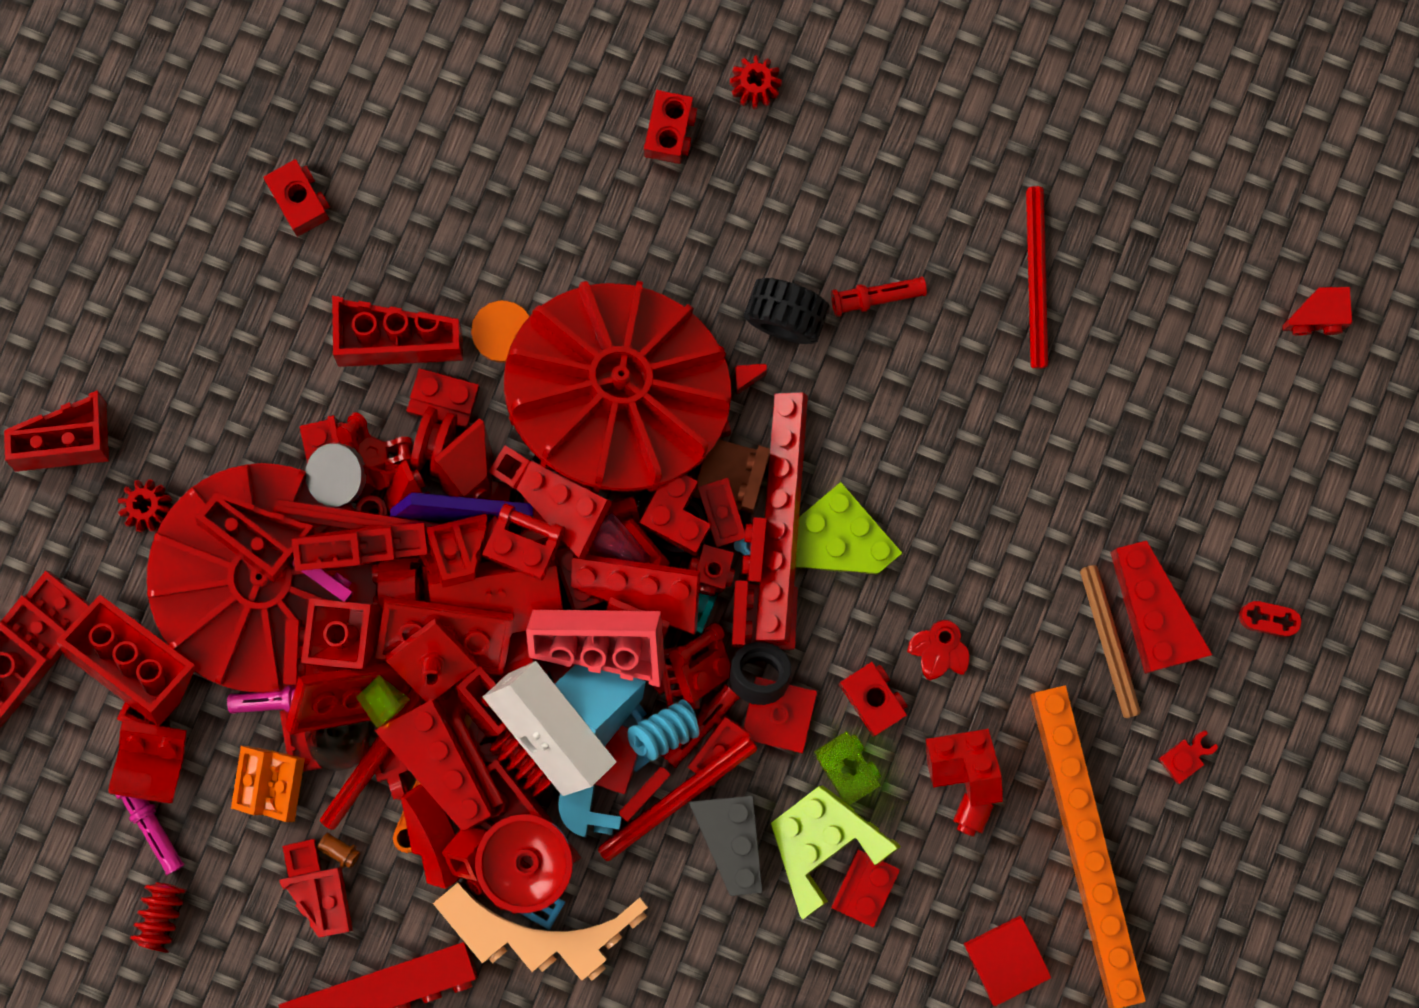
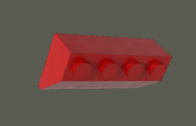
M99 595L56 640L66 658L158 727L180 704L196 668L192 662L177 651L172 650L169 645L102 595Z

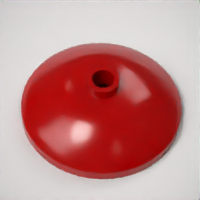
M531 814L513 815L495 823L482 837L475 857L476 876L483 892L499 907L515 913L537 912L557 901L568 887L573 872L571 847L562 831L549 820ZM524 856H530L533 859L532 867L527 868L523 865L522 860Z

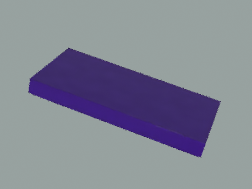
M412 492L390 509V516L444 524L486 514L489 523L494 516L499 517L500 510L505 503L514 506L516 511L531 517L533 516V507L529 503ZM511 522L508 528L511 531L518 525Z

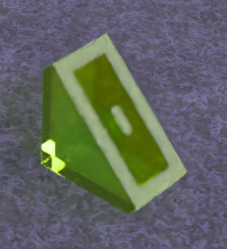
M380 675L356 697L377 728L388 723L410 701L404 693Z

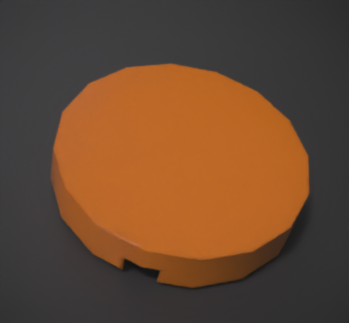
M500 300L487 304L479 310L473 319L471 334L475 347L483 357L498 363H506L513 339L523 323L529 318V315L524 308L514 302Z

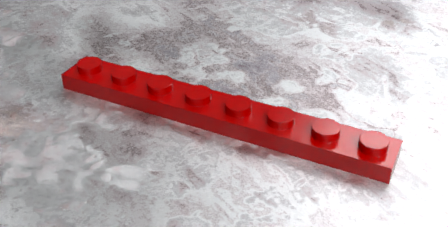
M803 392L774 394L765 511L766 530L756 640L760 642H790L808 395Z

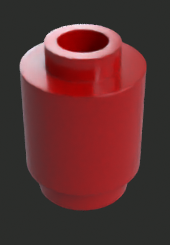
M366 496L356 505L355 511L370 513L373 510H378L380 515L390 516L385 502L377 496Z
M964 793L953 819V822L958 824L956 830L972 837L975 836L976 832L982 834L994 805L986 804L971 807L968 794Z

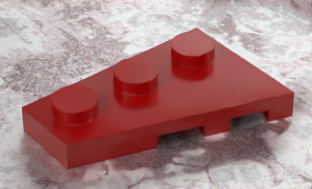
M530 461L517 490L548 524L554 525V523L565 526L562 540L578 558L584 560L612 501L548 468L545 469L536 462Z

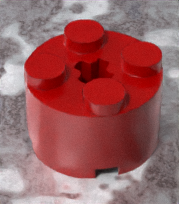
M395 558L394 560L380 561L379 564H373L372 579L374 583H377L378 596L373 597V605L383 608L385 596L425 602L423 573H420L419 565H423L421 558Z

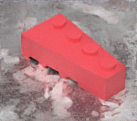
M532 611L526 628L529 658L569 667L572 664L587 667L590 672L600 674L602 670L620 674L621 679L633 681V678L649 681L648 685L660 687L665 669L661 611Z

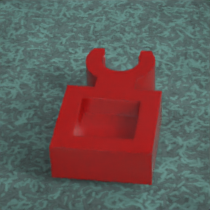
M1207 731L1197 733L1193 738L1192 745H1189L1184 739L1158 758L1176 784H1180L1204 766L1199 758L1201 755L1213 754L1218 749L1217 744H1213L1208 749L1202 747L1201 740L1208 734Z

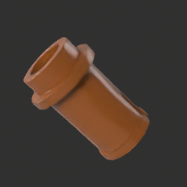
M328 832L323 836L317 848L318 851L340 862V867L342 868L348 867L351 869L360 856V852L356 850L357 846H349Z

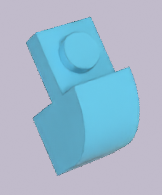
M595 786L566 796L560 794L559 813L563 823L570 831L582 837H587L589 825H594L593 832L612 835L613 829L620 830L622 817L591 812Z

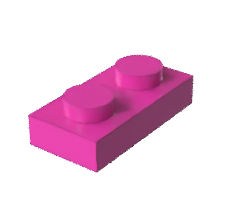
M322 569L302 570L304 574L343 602H348L354 594L349 589L352 583L337 572L332 577Z

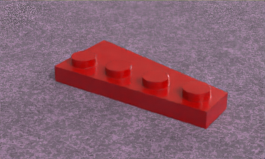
M575 554L572 557V588L606 601H610L612 597L642 611H661V619L670 622L671 626L695 634L697 630L701 571L594 555H586L584 560L578 558Z

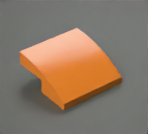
M241 746L231 809L251 815H264L284 822H295L305 759L267 749Z

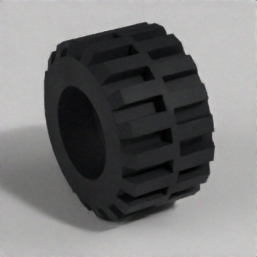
M775 278L757 279L743 316L752 326L769 335L794 343L813 344L818 342L830 305L820 295L800 285Z

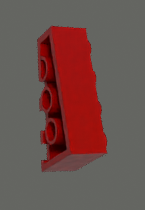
M332 296L333 356L338 367L463 361V333L459 319L424 312L413 313L403 311L402 308L392 306L389 308L372 305L370 302L359 300L354 302L344 300L343 297Z
M1147 540L1119 547L1110 552L1144 673L1158 671L1211 656V651Z
M430 700L374 730L461 831L470 830L497 815L495 809H492L439 700Z

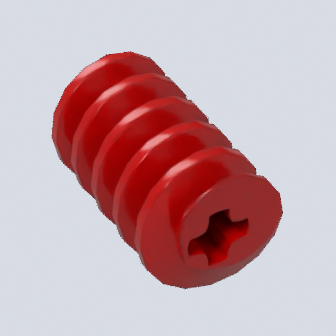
M509 730L500 736L490 747V752L498 749L502 750L498 757L499 762L505 759L510 760L506 767L507 771L515 768L518 769L514 777L516 781L524 777L527 779L522 787L524 790L531 787L535 788L531 797L541 793L551 784V781Z
M156 882L144 887L152 893V896L141 898V901L149 907L148 909L137 911V914L142 916L145 921L134 923L133 926L140 930L141 934L131 935L130 939L141 947L169 953L161 944L172 943L173 939L165 932L176 929L175 924L170 922L169 919L178 918L180 915L172 906L183 905V900L176 896V894L185 893L187 889L163 882Z

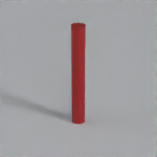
M458 717L452 720L450 725L492 809L504 804V801L462 718Z

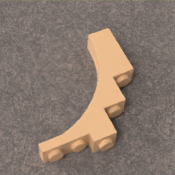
M461 882L456 883L433 903L481 963L489 959L493 964L507 952L504 945L508 943L531 972L537 968L541 972L546 970L557 960L553 954L558 952L581 981L587 976L593 981L606 969L603 963L608 958L600 948L605 946L609 950L623 938L619 932L628 924L632 929L635 928L647 917L643 911L648 908L647 904L640 897L619 916L600 925L570 931H549L523 926L499 916L480 903Z

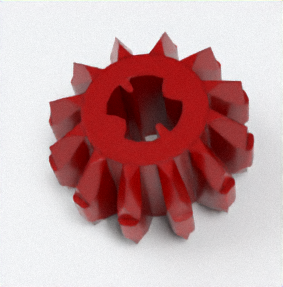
M757 55L753 57V63L751 64L746 58H743L741 60L742 67H733L732 72L735 76L730 78L729 84L735 87L732 90L733 97L742 96L740 101L742 106H745L749 100L752 101L753 109L758 108V101H761L766 107L769 106V97L777 98L779 91L776 88L782 86V79L777 77L779 68H770L771 60L769 58L764 60L763 64L759 63V56ZM754 78L757 82L761 81V86L757 87L755 83L750 84V80Z
M151 479L146 481L145 486H143L140 480H135L134 491L127 486L124 488V492L129 495L128 498L118 499V503L126 506L118 511V514L121 517H127L125 525L129 528L136 524V531L143 533L147 525L149 531L155 532V522L158 521L161 524L164 519L161 516L163 513L167 514L171 509L164 505L170 503L172 497L170 495H163L166 488L161 484L155 487V482ZM145 499L151 503V507L147 506L149 508L147 512L139 509L140 505L144 506L141 502Z

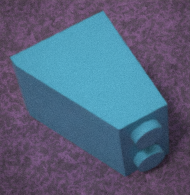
M575 664L555 685L601 743L606 746L643 699L646 681L633 678V681L621 679L620 674L602 670L600 674L590 672L587 667Z

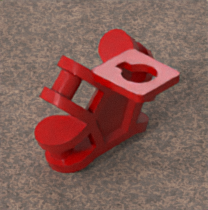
M357 412L352 413L348 417L347 424L343 423L337 428L336 435L340 443L354 448L361 455L365 463L363 467L364 474H367V481L362 494L356 500L360 501L362 498L369 496L375 489L383 490L388 488L400 463L407 461L409 467H411L412 454L410 453V448L413 447L412 438L398 437L384 442L369 434L366 419ZM388 452H398V456L389 458Z

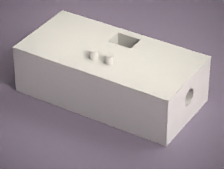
M536 661L508 673L483 696L484 700L562 796L592 787L617 762Z

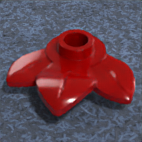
M950 620L937 621L930 630L917 632L909 642L907 652L915 656H922L921 668L927 680L940 677L948 668L963 675L969 665V650L960 641L961 632L959 627ZM948 631L951 634V638L948 641L940 640L939 635L941 632Z

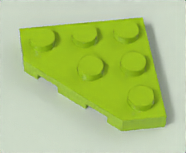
M841 482L799 517L795 568L878 575L902 554Z

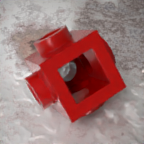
M703 544L697 558H691L688 569L701 571L699 593L715 596V593H721L725 586H731L735 569L730 568L734 555L733 552ZM708 569L712 570L714 575L710 574Z

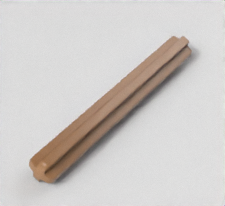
M1096 565L1084 567L1080 570V574L1123 717L1131 718L1138 716L1141 710L1098 567Z

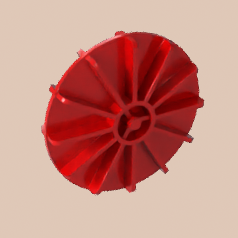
M638 280L636 286L615 283L589 285L588 281L580 282L579 288L564 292L542 306L538 305L533 309L532 314L515 335L506 358L504 394L511 424L514 425L524 443L541 460L540 465L545 469L550 467L568 479L593 487L592 492L599 493L600 489L611 491L648 489L649 492L656 491L658 486L685 475L696 466H699L714 448L726 425L730 410L731 380L725 360L726 352L724 347L719 346L707 327L693 314L694 308L690 304L684 307L663 294L643 288V282Z
M258 463L232 467L215 473L191 487L180 497L161 522L157 533H155L147 565V597L155 623L169 647L196 666V673L216 684L246 692L282 691L288 686L283 685L286 619L302 620V626H306L309 598L343 602L302 571H295V566L292 565L294 559L273 583L198 526L195 516L215 492L247 502L272 513L275 502L278 499L326 506L318 502L309 492L305 481L306 471L279 464ZM351 504L340 507H334L355 511V508ZM307 523L314 526V534L349 530ZM377 561L365 562L356 566L322 569L332 577L337 572L352 583L349 589L354 594L348 602L373 605V597L377 594V583H374L372 579V566L377 564ZM301 646V659H302L303 646ZM306 664L305 676L319 674L315 665Z

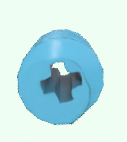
M682 699L678 703L669 706L668 709H663L658 714L650 716L648 720L645 719L639 722L638 725L629 727L627 734L629 744L634 752L639 756L645 755L648 759L654 761L658 758L659 754H667L669 748L674 750L678 748L679 743H687L689 737L692 739L698 737L699 727L693 708L687 701Z

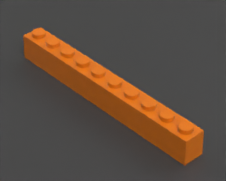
M1066 685L1035 692L1030 697L1108 1007L1123 1008L1146 1002Z

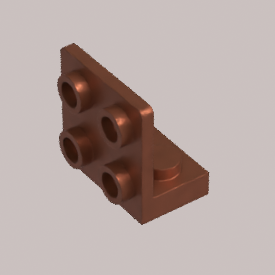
M718 440L702 462L697 479L698 487L728 477L738 510L753 514L771 449L758 445V449L755 450ZM697 487L693 496L696 499L702 500Z

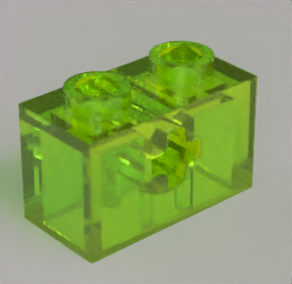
M846 731L814 751L813 754L842 800L851 805L881 786L878 779L882 776L872 761L867 763L861 755V752L865 749L855 734L849 736ZM845 758L849 762L855 761L858 766L854 768L856 775L852 776L849 772L845 774L842 772L841 768L845 766L843 762Z

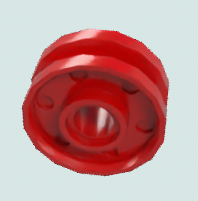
M432 407L426 409L421 419L412 450L411 470L418 469L420 472L426 461L431 460L430 474L439 477L433 458L454 441L458 420L457 414L448 412L442 423L437 424L438 409Z

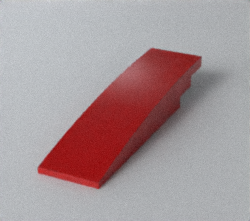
M45 571L26 595H21L6 616L0 620V728L63 654L56 640L90 605L50 571Z

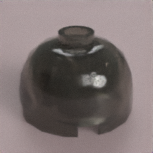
M367 721L307 731L304 734L312 759L323 768L332 771H342L356 766L361 762L370 746V731Z

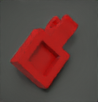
M391 750L375 772L377 781H388L393 800H401V796L409 792L402 774L410 771Z

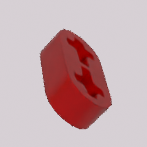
M1252 601L1245 604L1239 612L1241 624L1246 629L1256 632L1288 637L1296 634L1301 627L1300 615L1294 609ZM1254 607L1258 608L1257 613L1267 616V620H1257L1253 624L1252 618L1247 616V612L1253 611ZM1287 614L1289 615L1288 620L1293 622V626L1288 627L1284 631L1283 625L1273 622V618L1281 619Z

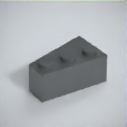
M753 796L689 802L729 895L762 893Z

